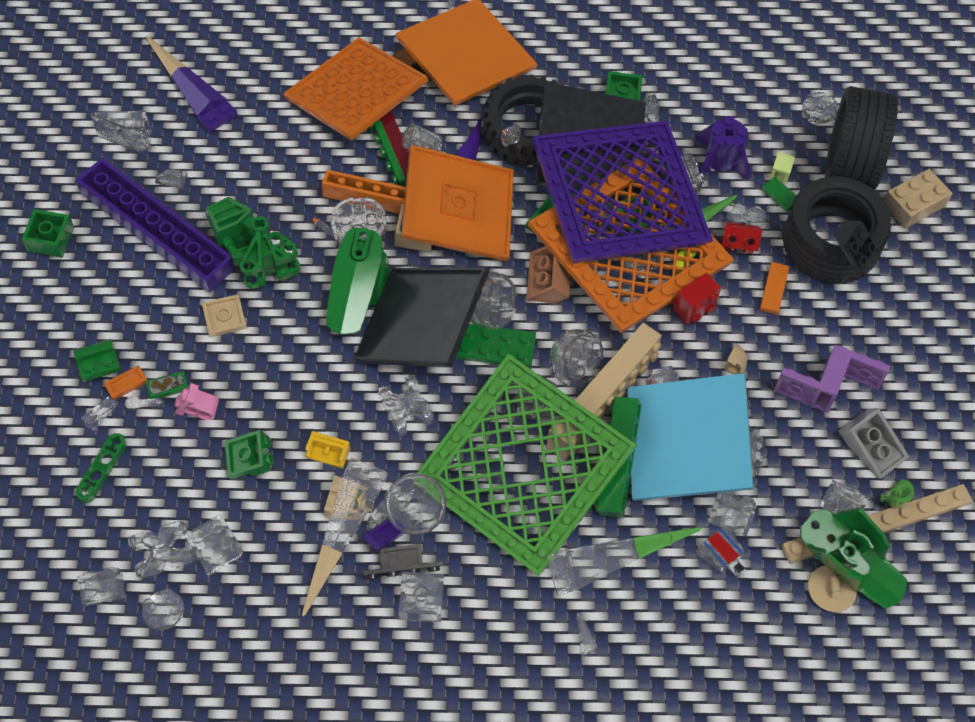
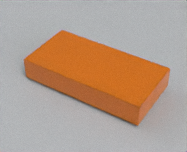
M138 365L108 380L104 385L114 401L145 385L147 378Z

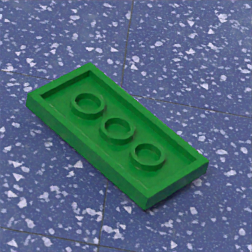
M469 324L456 359L500 365L505 357L510 354L531 369L536 332Z

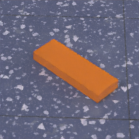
M771 262L759 311L778 315L790 266Z

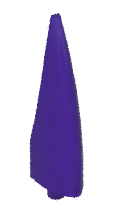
M480 118L472 134L458 149L456 156L476 160L481 139L482 120Z

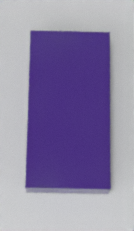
M390 517L365 533L363 539L379 551L401 537L405 529Z

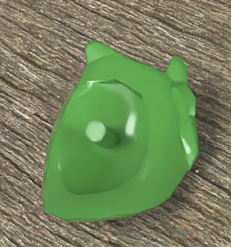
M902 479L886 494L882 493L880 500L881 502H888V506L899 508L900 504L910 502L913 499L914 487L910 481Z

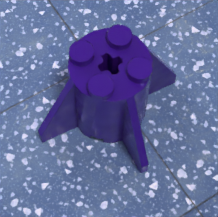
M726 116L724 119L713 123L697 133L696 138L707 147L706 159L698 172V178L714 169L718 172L721 170H726V172L735 170L746 180L750 179L751 173L744 146L749 137L748 129L741 122L734 119V117Z

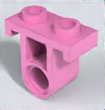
M193 383L187 389L184 388L181 395L177 396L174 405L177 406L175 414L183 416L184 413L204 420L214 419L219 399L216 396L198 390L199 386Z

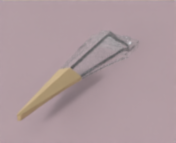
M352 457L350 458L340 482L302 616L307 614L336 563L379 496L388 472Z

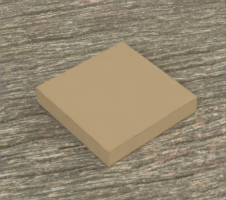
M239 294L202 303L210 338L247 329Z

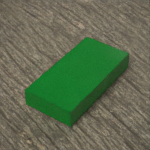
M774 177L762 186V190L786 212L791 209L796 195L779 179Z

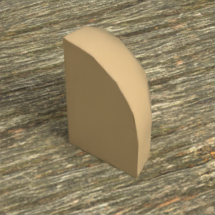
M736 344L726 362L724 370L733 374H742L746 370L747 355L744 349Z

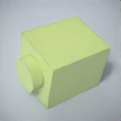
M778 152L769 179L776 177L781 182L787 184L795 157Z

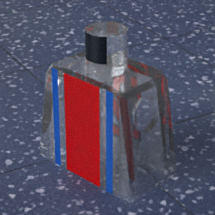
M727 524L697 547L695 555L721 575L730 569L738 577L745 571L744 566L739 562L745 553L744 549Z

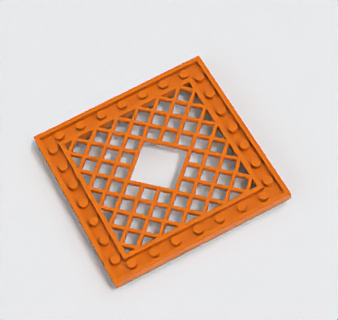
M639 159L634 161V164L641 168L645 164ZM628 165L623 166L622 169L625 170ZM647 165L645 170L654 174V171ZM630 167V169L628 170L629 173L637 176L639 173V171L634 169L633 167ZM615 171L609 175L599 191L608 197L615 194V201L618 200V195L628 196L627 202H617L627 208H631L633 204L630 203V198H638L640 195L631 193L632 187L641 188L642 192L645 186L635 183V180L619 171ZM643 173L639 177L647 183L650 180V177ZM652 180L650 185L657 189L662 185L655 180ZM596 182L591 187L597 189L600 184ZM629 186L628 192L621 191ZM665 186L661 190L669 196L672 193V191ZM586 188L582 192V194L589 198L594 194ZM647 188L646 192L653 198L656 193ZM596 195L593 200L602 205L605 199ZM660 195L655 199L662 204H665L667 201L666 198ZM581 197L576 201L583 207L587 204V201ZM643 197L640 199L641 204H643V199L645 200ZM670 201L667 207L676 211L678 205ZM590 203L587 209L597 212L599 208L594 207ZM654 203L652 204V207H650V209L654 210L657 213H659L661 210L659 208H655ZM635 206L636 209H639V215L642 216L643 209ZM554 207L530 220L528 223L530 229L621 334L676 299L679 290L707 272L710 276H713L734 261L732 256L712 236L713 241L711 243L696 246L697 248H679L687 250L686 257L678 256L677 249H674V255L664 253V251L650 252L647 255V261L622 256L608 258L607 265L597 263L598 260H594V262L572 263L564 236L561 234L562 230ZM575 207L577 214L579 215L582 210ZM601 210V212H600V216H601L602 218H603V213L608 214V213H606V212L603 211V210ZM666 210L662 212V214H664V217L666 218L667 215L670 218L673 216V214L667 212ZM616 211V213L622 217H625L627 215V212L623 213ZM588 214L587 217H581L588 222L592 220V217ZM630 214L629 217H628V218H632V219H637V220H639L638 218L634 217V216L631 215V214ZM651 214V218H650V217H645L646 219L650 220L651 222H653V221L655 220V218H654V216H653L652 214ZM676 216L673 219V222L679 226H682L684 223L683 220ZM612 217L610 222L619 227L621 223L615 222V217ZM595 219L594 221L595 223H599L598 228L601 229L602 224L604 223L600 222L597 219ZM658 219L656 222L658 224H663V228H665L667 225L666 222ZM627 224L622 226V228L633 229ZM591 228L587 231V234L588 232L598 234V232ZM611 228V232H605L613 236L614 229ZM652 228L650 232H657L658 230ZM690 251L698 252L699 259L690 258ZM651 255L660 256V263L650 262ZM664 257L673 259V266L663 264ZM611 259L621 260L620 267L610 265ZM676 260L686 261V267H677ZM624 261L634 263L633 269L623 268ZM637 263L647 265L646 272L636 270ZM650 266L659 267V274L649 273ZM597 267L607 269L606 276L596 274ZM663 268L672 270V277L662 275ZM610 270L620 271L619 278L610 277ZM675 271H681L675 276ZM623 272L633 274L632 280L622 279ZM636 274L645 276V283L635 281ZM649 277L658 278V285L648 284ZM662 279L668 280V281L664 282L663 284H661ZM608 282H618V289L608 288ZM622 283L630 284L631 292L621 290ZM634 287H644V294L635 293ZM648 288L653 289L652 291L647 293ZM620 294L630 296V303L621 302ZM633 297H638V298H639V299H637L636 301L633 302Z

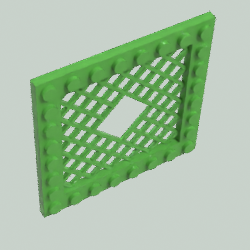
M508 354L412 480L524 566L540 576L637 445ZM519 389L520 398L509 400L508 390ZM522 389L532 396L523 398ZM505 394V395H506V401H500V402H498V401L502 398V396ZM535 400L536 410L525 411L524 401ZM538 400L548 408L539 409ZM521 402L522 412L511 414L510 404ZM507 404L508 414L497 416L496 406ZM492 409H493V411H494V416H493V417H487V416L489 415V413H490V412L492 411ZM550 411L552 421L541 423L540 413ZM554 412L564 419L555 421ZM536 413L538 423L527 425L526 415ZM523 416L524 426L513 427L512 417ZM509 418L510 428L499 429L498 419ZM495 420L496 430L485 432L484 422ZM566 423L568 433L557 434L555 424ZM570 423L580 431L571 432ZM481 425L482 432H480V433H475L476 430H477V429L479 428V426ZM552 425L554 435L543 436L541 426ZM538 427L540 437L529 439L528 429ZM524 429L526 439L515 441L514 431ZM510 432L512 442L501 443L500 433ZM497 434L498 444L487 445L486 435ZM582 434L584 444L573 446L571 436ZM586 435L596 442L587 444ZM483 436L484 446L473 448L472 437ZM568 436L570 446L559 448L557 438ZM554 439L556 449L545 450L543 440ZM469 441L470 448L463 449V447ZM540 441L545 479L506 485L502 447ZM599 446L600 456L589 458L587 447ZM602 446H603L605 449H607V451L604 453V455H603V451H602ZM498 447L500 458L489 459L488 449ZM584 448L586 458L575 460L573 450ZM484 450L486 460L475 461L474 451ZM570 450L572 460L561 462L559 452ZM471 452L472 462L461 463L460 453ZM556 452L558 463L547 464L545 454ZM457 456L458 464L450 465ZM599 460L591 471L590 461ZM500 461L501 471L491 473L489 463ZM587 462L588 472L577 474L575 463ZM486 463L487 474L477 475L476 465ZM572 464L574 474L563 476L561 466ZM472 466L473 476L463 477L462 467ZM558 466L560 477L548 478L547 468ZM458 468L459 478L449 479L448 469ZM502 475L503 485L492 487L491 477ZM587 476L579 487L577 477ZM488 477L489 488L478 489L477 479ZM574 478L576 488L565 490L563 480ZM474 479L475 490L464 491L463 481ZM560 480L562 491L550 492L549 482ZM460 482L461 491L450 483ZM546 482L547 493L536 494L535 484ZM532 485L533 495L522 497L521 486ZM518 487L519 497L508 499L507 488ZM504 489L505 499L494 501L493 490ZM490 491L491 502L480 503L479 493ZM575 492L568 503H566L565 494ZM476 493L477 503L466 495ZM562 494L563 505L552 506L551 496ZM548 496L549 507L538 509L537 498ZM534 499L535 509L524 511L523 500ZM520 501L521 511L510 513L509 502ZM505 503L507 513L496 515L495 504ZM491 505L493 515L483 509L482 506ZM562 509L554 520L553 510ZM550 510L551 521L540 523L539 512ZM536 513L537 523L526 525L525 514ZM521 515L523 525L512 527L511 516ZM507 517L508 527L497 518ZM550 525L542 536L541 526ZM538 527L539 538L528 539L527 528ZM523 529L525 540L513 530ZM538 541L535 547L529 543Z

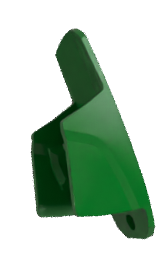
M352 228L347 231L338 248L332 273L326 325L338 334L348 335L361 331L369 305H377L387 283L390 266L387 254L382 248V238L376 231L366 228ZM363 234L367 235L362 241L360 236ZM362 252V255L357 256L356 253Z
M861 508L841 510L838 513H832L826 509L812 512L800 527V537L808 549L835 574L883 609L898 604L905 594L907 579L886 559L890 544L887 541L886 535ZM811 523H815L817 529H813ZM827 536L831 537V543L827 541Z

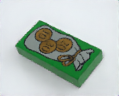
M184 371L146 381L150 400L181 393L184 388H188Z

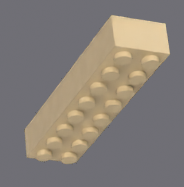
M642 323L575 401L601 420L605 414L608 416L615 397H624L627 388L635 385L639 374L642 376L648 368L647 365L650 362L653 363L658 358V350L662 345L660 343L662 335L645 323ZM566 423L555 424L557 434L568 433ZM570 423L571 432L580 431ZM553 427L549 429L548 436L554 435ZM582 434L571 436L573 446L583 442ZM568 436L557 438L559 448L570 446ZM548 439L547 448L556 449L554 439ZM570 450L559 452L560 457L565 461L571 456Z

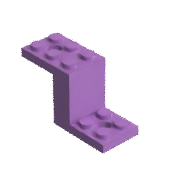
M834 345L819 381L813 377L801 375L792 369L783 368L773 392L828 413L844 377L879 390L889 372L890 366L882 361L871 359L864 354L850 351L846 347Z

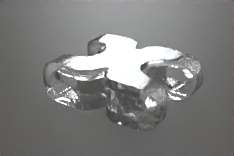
M412 374L405 377L406 390L403 393H392L387 386L378 388L382 405L387 412L391 413L392 425L399 436L407 434L406 420L410 417H419L425 425L434 423L433 412L427 400L420 398V386Z
M176 521L163 525L159 529L158 536L152 531L146 530L128 538V546L132 550L150 551L147 559L137 563L135 567L137 577L146 578L160 574L164 570L165 563H168L172 568H179L195 560L196 556L192 549H176L173 547L175 541L187 533V524L185 522Z

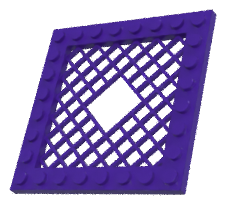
M668 121L533 136L532 142L572 263L700 246L713 241ZM647 142L656 146L654 151L645 147ZM631 144L640 148L637 153L629 149ZM614 146L623 150L620 155L612 151ZM597 148L606 152L603 157L595 153ZM580 150L589 154L586 159L578 155ZM642 150L650 154L648 159L639 155ZM563 152L572 156L569 161L561 157ZM627 152L634 156V158L629 161L622 156ZM608 154L617 158L615 163L606 159ZM591 156L600 160L598 165L589 161ZM653 156L662 161L659 166L650 161ZM574 158L583 162L580 168L572 163ZM636 158L645 163L642 168L634 164ZM619 161L628 165L625 170L617 166ZM560 162L566 164L564 169H562ZM602 163L611 167L609 172L600 168ZM585 165L594 169L592 174L583 170ZM647 165L656 169L654 174L645 170ZM568 167H571L574 170H576L577 173L574 176H572L571 174L567 173L566 170ZM630 167L639 171L637 176L628 172ZM614 169L645 186L630 209L599 191ZM597 171L605 175L603 180L594 176ZM658 171L667 175L665 180L656 176ZM580 173L588 177L585 183L577 178ZM642 173L650 177L648 183L639 178ZM565 177L571 179L569 184H567ZM590 180L600 184L597 189L588 185ZM652 180L662 184L659 189L650 185ZM573 182L583 186L580 191L571 187ZM664 186L673 191L670 196L661 191ZM585 188L594 193L591 198L582 194ZM647 188L656 193L653 198L645 194ZM570 192H572V193H574V194L576 195V197L574 198V200L572 199V196H571V193H570ZM596 195L605 199L602 205L593 200ZM658 195L667 199L665 204L655 200ZM579 197L587 201L585 207L576 202ZM641 197L650 201L648 206L639 202ZM607 201L616 206L613 211L605 207ZM670 201L678 205L676 211L667 207ZM590 203L599 208L596 214L587 209ZM653 203L662 208L659 213L650 209ZM635 206L645 210L642 216L633 211ZM575 207L582 210L579 215L577 214ZM618 208L627 212L625 218L616 213ZM601 210L610 214L607 220L599 216ZM664 210L673 214L670 220L661 215ZM584 212L593 217L590 223L581 218ZM647 212L656 217L653 222L644 217ZM630 214L639 219L636 224L627 220ZM675 216L684 221L682 226L672 222ZM612 217L622 221L619 227L610 222ZM595 219L604 223L601 229L593 225ZM658 219L667 223L665 228L655 224ZM641 221L650 225L647 231L638 226ZM581 223L587 226L584 232ZM624 223L633 228L630 233L621 229ZM670 225H671L672 227L676 228V229L667 230ZM606 226L616 230L613 236L604 231ZM589 228L598 232L595 238L587 234ZM652 228L658 230L657 232H650ZM635 230H637V231H639V232L642 233V234H635V235H633V233L635 232ZM618 232L624 235V236L616 237V235L618 234ZM600 235L606 237L605 239H598Z

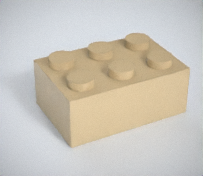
M929 168L889 190L884 202L890 213L906 229L946 207L953 193Z

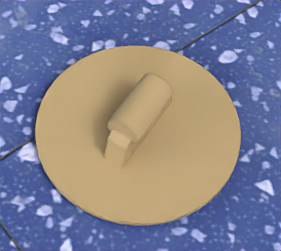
M826 565L817 568L809 578V594L820 608L829 612H842L850 608L855 602L857 590Z

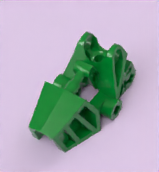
M226 197L206 207V217L218 245L226 252H230L234 265L240 266L241 271L245 274L243 280L246 287L255 289L266 286V276L277 273L279 280L282 281L296 276L300 272L296 245L279 232L270 233L268 220L265 217L258 216L254 218L251 208L230 197ZM278 238L280 242L274 245L271 240ZM248 263V268L246 270L244 269V265ZM250 277L257 278V281L254 284H249L247 282V280Z

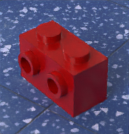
M724 222L721 245L724 249L735 251V248L743 249L745 253L759 251L762 228L761 226Z

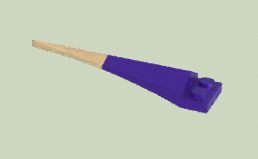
M146 36L147 41L174 80L197 120L209 133L238 116L237 110L223 95L153 39Z

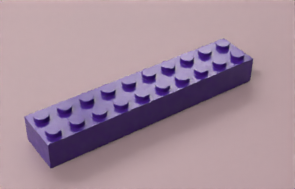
M99 159L75 180L79 192L209 293L236 269L232 256L105 159Z

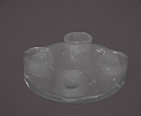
M171 589L156 592L142 603L143 619L150 628L155 630L172 628L181 620L184 613V603L181 597Z

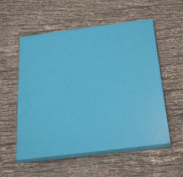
M745 373L628 387V398H639L642 404L636 440L637 447L635 448L631 471L633 501L754 489Z

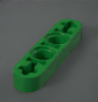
M113 433L108 437L76 488V495L82 503H90L95 499L126 449L127 443L122 434ZM120 440L121 444H116L114 447L113 442H118ZM104 456H111L112 460L109 463L104 464L101 462ZM95 472L102 473L101 478L98 480H92L91 476ZM89 490L90 494H85L83 497L82 492Z

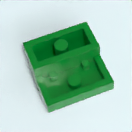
M111 338L73 350L83 382L121 371Z

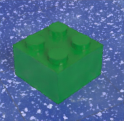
M34 209L22 237L27 252L63 258L74 230L70 215Z

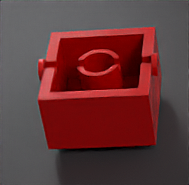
M706 272L677 292L676 299L673 300V311L687 326L691 323H697L704 314H710L716 309L721 287Z

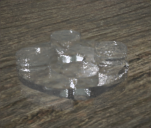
M813 92L804 100L802 111L811 124L828 123L835 118L838 110L837 101L832 96H826L824 92Z

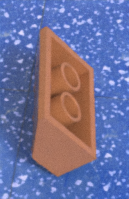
M546 246L530 252L526 300L557 303L569 298L571 275Z

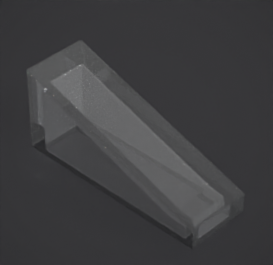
M108 396L81 417L84 425L94 431L118 405V402Z
M387 495L369 516L366 529L372 530L386 521L397 505L398 500Z
M581 612L576 615L580 655L583 657L595 652L597 645Z

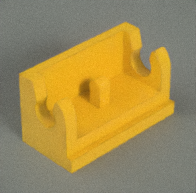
M312 431L305 450H307L306 458L343 469L351 449L350 442Z

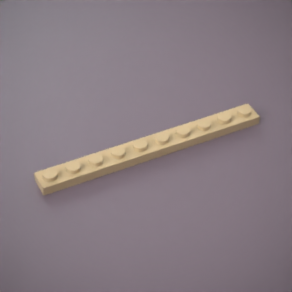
M962 484L901 504L899 508L892 507L868 516L883 533L971 505L973 500L965 485ZM827 536V541L829 543L832 542L831 537ZM801 538L782 544V549L789 564L815 556Z

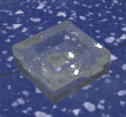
M518 124L502 130L501 142L504 147L515 144L520 140L521 128Z

